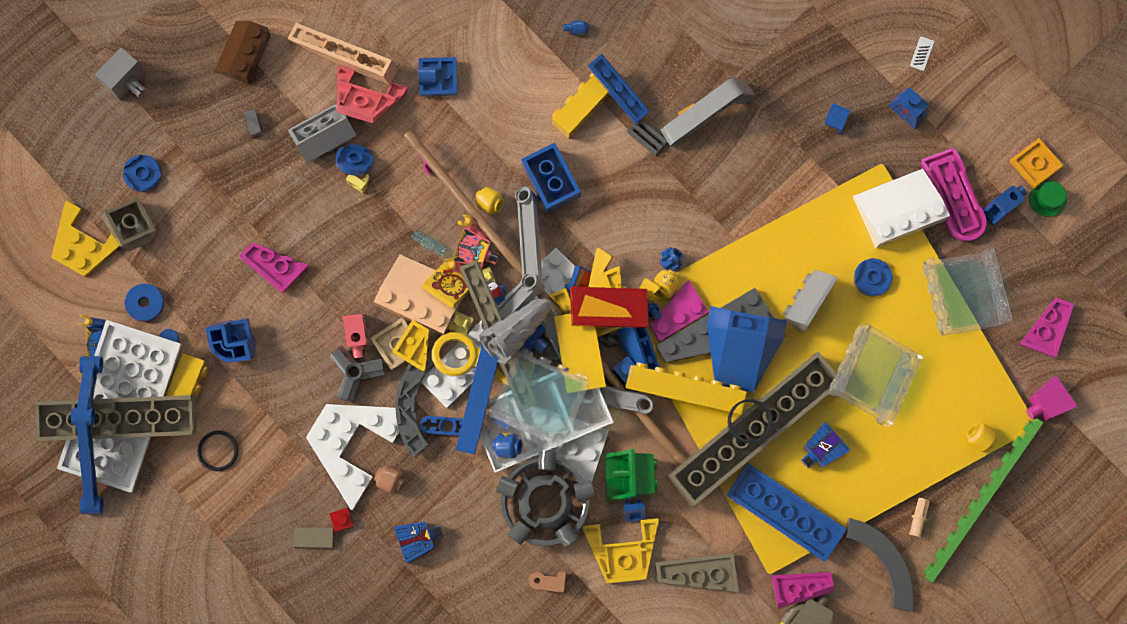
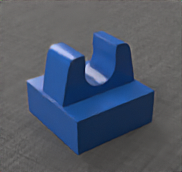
M639 498L636 499V504H630L629 500L625 501L626 523L645 520L644 502H641Z

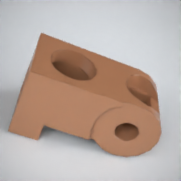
M534 572L529 577V584L536 590L564 593L566 573L558 572L557 577L544 576L540 572Z

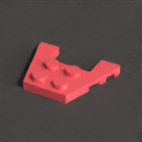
M338 66L337 113L374 123L407 94L408 86L395 82L391 83L386 94L350 84L355 70Z

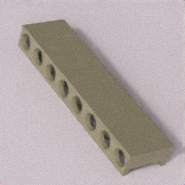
M195 395L93 399L92 408L95 410L94 426H91L93 439L197 434ZM78 400L35 401L37 428L35 440L78 439L77 427L71 424V411L73 408H77Z

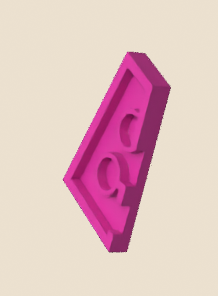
M253 242L239 255L241 260L282 294L308 268V265L305 263L294 261L288 256H282Z
M831 572L772 576L777 610L834 592Z

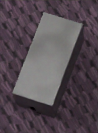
M256 110L244 112L250 136L254 138L255 136L263 135Z

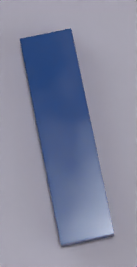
M600 54L587 65L588 69L634 124H637L650 112L603 54Z

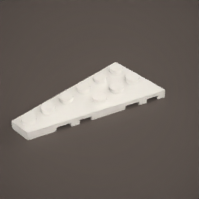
M508 401L494 406L493 412L499 414L511 423L513 428L519 431ZM535 405L520 411L532 441L537 446L546 443L544 435L555 431L557 438L568 434L559 413ZM570 417L575 430L589 425V423ZM604 428L598 429L549 451L556 452V459L569 464L581 475L584 481L591 480L592 483L609 430Z

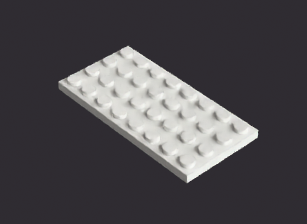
M106 320L94 355L102 356L103 371L101 374H97L93 399L165 396L182 344ZM151 437L93 439L97 482L132 493ZM78 439L66 440L57 469L81 476Z

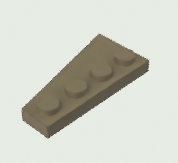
M734 553L655 563L657 581L659 583L739 592Z

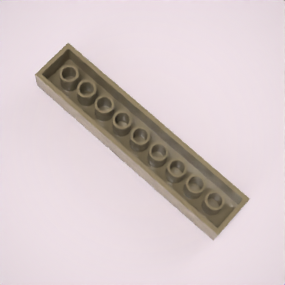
M819 352L814 353L758 400L768 407L772 415V427L764 439L754 443L741 442L731 434L727 425L670 472L667 478L689 505L695 506L843 382L842 379ZM754 403L732 421V427L741 438L756 440L766 432L768 417L765 410L760 405Z

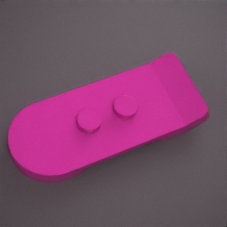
M950 148L923 158L921 160V168L940 194L950 215L945 220L949 232L960 241L969 242L977 239L986 228V216L979 205L957 150Z

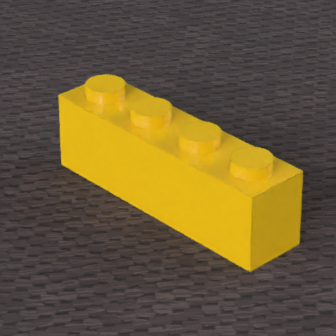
M593 73L590 74L591 78L587 82L584 81L577 89L578 92L574 96L570 95L565 101L566 105L562 109L558 108L552 115V125L568 139L610 95Z
M182 353L165 396H198L201 390V385H199L201 379L205 378L208 372L207 363Z

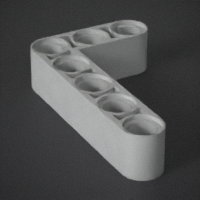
M731 78L668 123L660 131L670 147L675 146L730 105L745 104L753 99L755 94L745 79Z

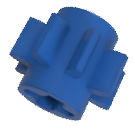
M669 247L660 253L662 256L660 263L664 269L674 271L683 265L681 262L683 254L679 249Z

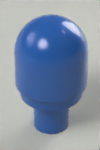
M584 20L571 21V24H563V31H571V34L585 35L589 31V25Z
M647 300L648 317L655 318L656 320L660 319L659 306L654 301Z

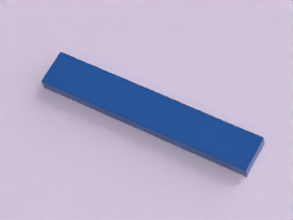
M483 345L481 346L456 446L457 451L473 455L476 454L498 365L497 355L493 358Z

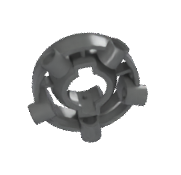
M539 451L538 458L520 465L511 473L509 478L502 476L496 490L497 493L502 494V512L506 523L511 529L507 535L519 545H522L524 541L538 546H553L562 543L566 548L579 539L577 532L586 519L589 509V498L595 497L591 480L584 481L572 466L556 459V452ZM537 466L538 471L556 472L557 467L567 472L562 479L556 475L547 474L544 476H534L527 480L522 474ZM569 475L577 482V484H573L577 502H583L580 519L571 515L573 510L572 492L569 485L565 482ZM519 476L526 482L521 487L517 497L519 502L518 512L526 523L525 525L520 521L514 525L508 512V498L514 499L519 482L515 480ZM552 483L558 484V487L563 488L560 492L562 505L559 512L550 518L540 517L536 523L533 522L532 518L529 519L527 517L531 511L529 507L531 492L541 485L551 486ZM569 518L577 522L574 528L569 523L555 532L557 539L554 540L533 539L530 537L532 531L528 528L530 526L539 531L549 528L556 530L563 526Z

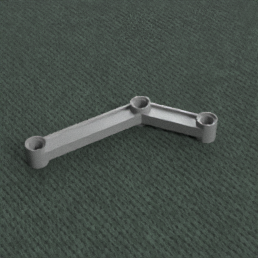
M521 187L515 193L518 205L522 279L521 283L498 307L503 320L530 303L545 288L542 281L537 211L538 197L528 187ZM481 322V328H482V330L484 331V330H485V327H484L483 323Z
M544 298L549 302L551 308L547 318L541 324L545 328V333L561 360L554 316H558L553 302L550 299ZM608 386L599 388L607 406L646 414L657 403V399L653 394ZM586 391L578 392L582 402L597 404L594 396H588ZM647 399L650 402V407L644 406L642 400Z

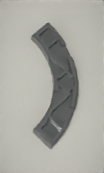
M428 355L425 372L411 364L408 365L400 380L396 396V420L399 432L407 449L414 458L429 447V444L420 432L415 412L418 389L425 375L434 366L433 361Z
M848 518L845 538L854 540L873 551L885 570H887L891 581V608L912 612L913 589L911 578L899 551L877 529L859 520Z

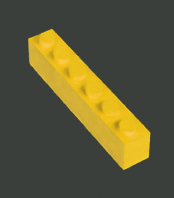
M636 363V366L630 365L625 387L730 412L735 404L745 400L746 391H742L741 386L730 384V387L722 386L723 382L711 380V383L704 382L702 377L693 376L690 379L685 377V373L674 371V374L666 373L667 369L655 367V370L647 369L648 365ZM744 403L738 405L733 413L742 414Z

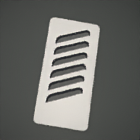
M920 37L910 64L911 67L924 71L934 44L933 40Z

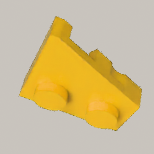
M412 320L392 353L425 372L429 329Z

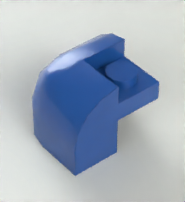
M249 318L222 321L205 328L210 350L219 359L232 363L251 360L254 357L256 343L255 336L251 332Z

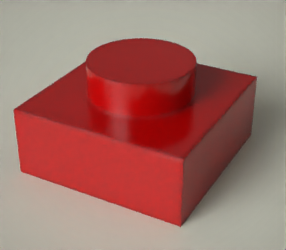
M348 507L329 513L335 532L354 527Z

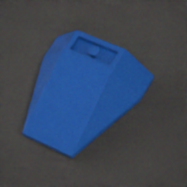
M710 306L707 330L714 380L723 382L722 386L730 387V384L741 386L742 391L754 393L784 339L787 320Z

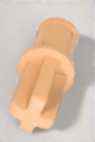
M924 498L918 499L915 513L912 515L913 521L909 535L921 538L924 523L927 521L926 515L930 503L929 500Z

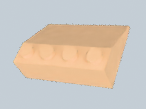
M399 255L381 285L374 304L410 322L414 320L430 331L442 336L447 334L448 327L456 311H458L462 300L452 309L424 290L422 284L436 270L403 255Z

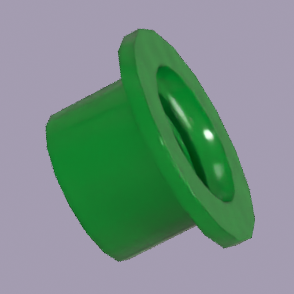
M1046 180L1036 189H1031L1029 203L1038 215L1053 217L1060 214L1067 203L1066 191L1060 183Z

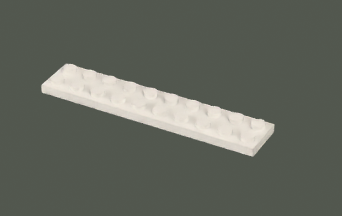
M557 248L541 261L542 281L545 285L544 290L549 296L551 293L564 289L565 284L571 283L575 267ZM514 289L505 297V299L514 291ZM482 320L467 334L474 341L476 348H481L482 346L480 338L483 336H479L483 332L481 328ZM459 342L441 361L450 368L462 367L468 362L470 351L463 342ZM434 366L425 375L421 383L448 408L472 385L476 369L472 368L462 376H448L441 373Z

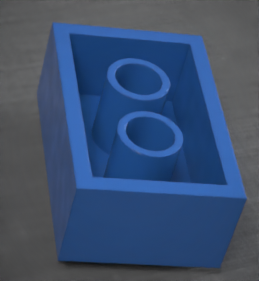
M556 143L521 159V165L547 214L581 197V191Z

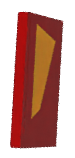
M573 286L570 288L571 326L648 327L647 289Z

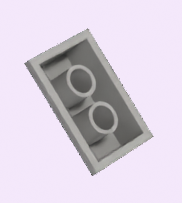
M337 103L288 130L306 163L318 159L320 155L326 152L333 151L338 145L347 143L356 136L347 117L336 112Z
M814 270L812 274L808 272L803 280L804 288L797 290L793 296V299H795L792 306L788 305L783 313L786 316L784 320H787V324L803 333L836 282L837 277L818 270Z

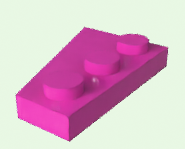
M688 280L660 312L661 318L658 320L654 319L649 327L658 341L661 342L708 314L709 311Z
M1054 298L1018 345L1056 358L1074 304Z

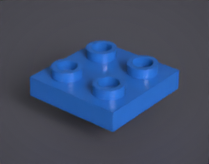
M456 57L419 58L420 97L457 95Z

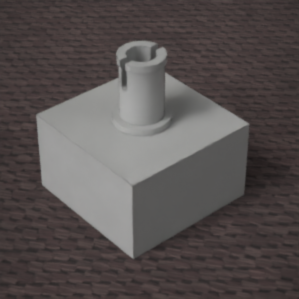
M122 48L95 74L102 85L119 100L129 90L138 98L143 96L141 92L145 94L147 91L138 82L146 74L145 71Z

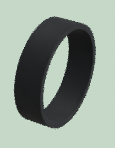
M746 399L735 404L730 410L727 420L728 428L731 434L741 442H758L769 434L772 427V415L768 407L761 401ZM741 403H756L767 414V430L756 440L741 438L732 427V414Z

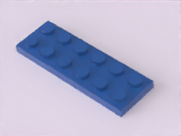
M747 463L726 495L823 562H826L846 531V528L749 463Z

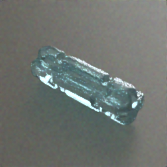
M415 230L412 233L411 238L414 241H419L421 245L431 251H435L439 256H443L446 252V246L441 243L438 244L436 240L426 234L423 235L421 231Z

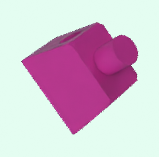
M1056 375L1045 382L1029 398L1033 406L1028 408L1026 412L1031 419H1035L1040 415L1042 420L1046 421L1076 408L1077 405Z

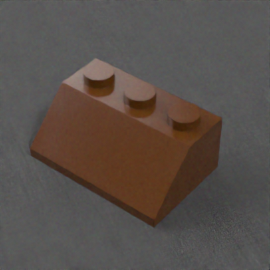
M236 21L214 71L250 85L271 36L268 27L252 21Z

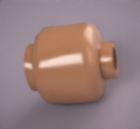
M391 465L381 466L374 477L376 486L390 494L396 490L400 491L405 482L402 479V471Z

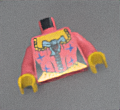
M462 214L465 217V222L458 221V224L466 226V228L463 227L453 257L444 259V261L449 263V267L443 266V270H452L462 274L459 267L478 260L482 270L485 262L496 265L499 254L490 251L491 242L488 236L475 222L471 221L469 215Z

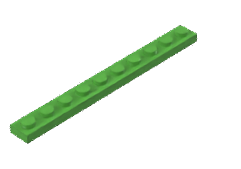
M1036 418L1026 422L1023 427L1024 433L1021 437L1017 436L1012 443L1014 447L1010 453L1007 451L1001 458L1003 463L999 469L996 467L992 471L990 482L988 484L985 483L979 490L981 495L977 500L974 499L968 506L969 512L966 516L962 515L958 520L956 531H951L947 536L945 547L938 549L935 554L936 560L933 564L929 563L923 571L925 573L923 579L929 583L934 582L1043 424L1042 421Z

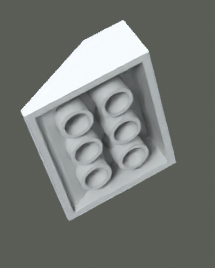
M923 169L853 196L875 248L941 223L950 216L943 199Z

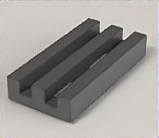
M642 119L637 124L633 123L631 128L627 130L631 137L654 156L667 144L666 139ZM638 125H641L645 130H647L651 135H653L658 141H660L661 144H659L656 140H654L650 135H648V134H647L643 129H641ZM634 130H637L654 146H656L657 149L655 150L653 147H651L647 142H645L641 137H639L634 132Z

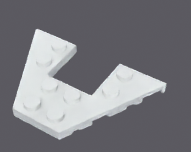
M326 404L306 437L352 511L373 477L340 457L359 425L394 443L400 433L396 420V408Z

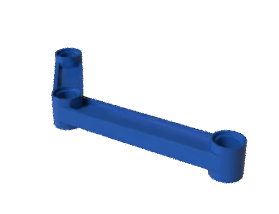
M81 356L79 370L82 373L78 404L77 408H73L71 411V424L77 427L83 497L80 499V513L102 514L104 501L103 497H98L91 426H94L95 410L92 408L97 374H101L103 371L102 356Z

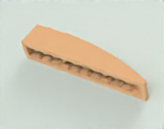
M298 23L295 24L288 37L289 41L325 59L388 85L391 84L398 70L393 61Z

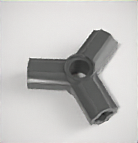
M343 346L335 349L330 355V358L345 374L337 394V398L353 403L361 380L385 376L382 359L357 363ZM353 368H357L360 371L356 377L350 376V371Z

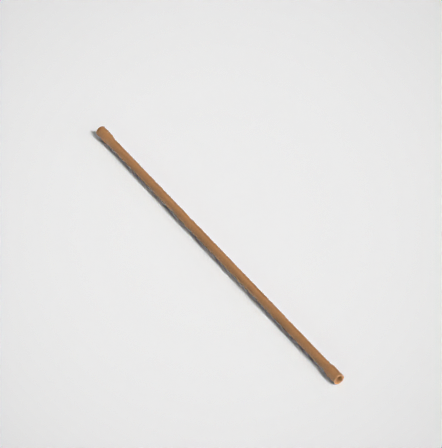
M412 129L407 131L403 135L405 140L418 152L522 277V265L518 257L427 150ZM545 290L538 295L539 299L547 298L553 302L558 316L565 315ZM601 358L604 377L614 388L628 390ZM633 411L673 458L677 466L687 459L679 452L648 413L643 414Z

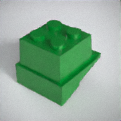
M635 449L605 454L606 501H625L631 497H648L655 493V490L658 488L657 478H654V470H657V459H654V454L635 453Z

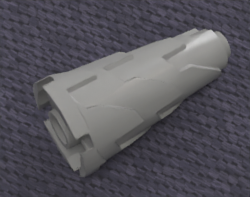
M539 298L532 300L519 311H515L504 320H500L490 328H486L479 335L483 336L480 338V341L486 351L493 358L498 355L500 359L497 361L501 364L509 362L524 345V342L536 331L535 329L547 318L551 308L549 302L546 299Z

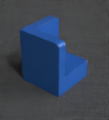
M833 103L827 114L825 125L837 129L836 134L840 135L850 110Z

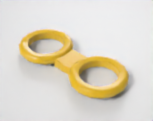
M449 332L442 335L434 343L432 360L435 367L441 373L448 376H462L472 368L476 369L481 348H476L474 341L467 335L459 332ZM457 340L463 342L470 351L468 362L459 368L446 366L440 359L439 352L441 347L449 341ZM520 351L527 360L525 372L529 379L535 368V358L531 351L528 354ZM497 367L494 378L500 383L509 386L505 375Z

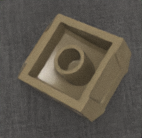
M139 197L131 199L129 202L113 209H108L101 214L105 224L119 245L129 251L150 243L156 234V230Z

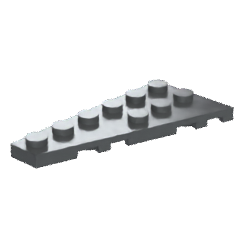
M756 288L721 307L732 311L774 318ZM709 315L656 345L666 363L711 353L707 330Z

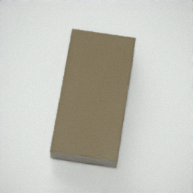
M294 527L293 547L333 548L334 528Z

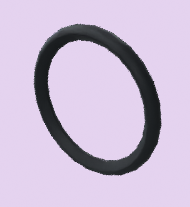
M219 430L212 431L200 440L197 456L200 463L206 469L223 471L235 462L238 456V445L234 437L229 433ZM217 434L228 437L234 446V455L231 461L222 467L208 465L201 455L202 445L205 440Z

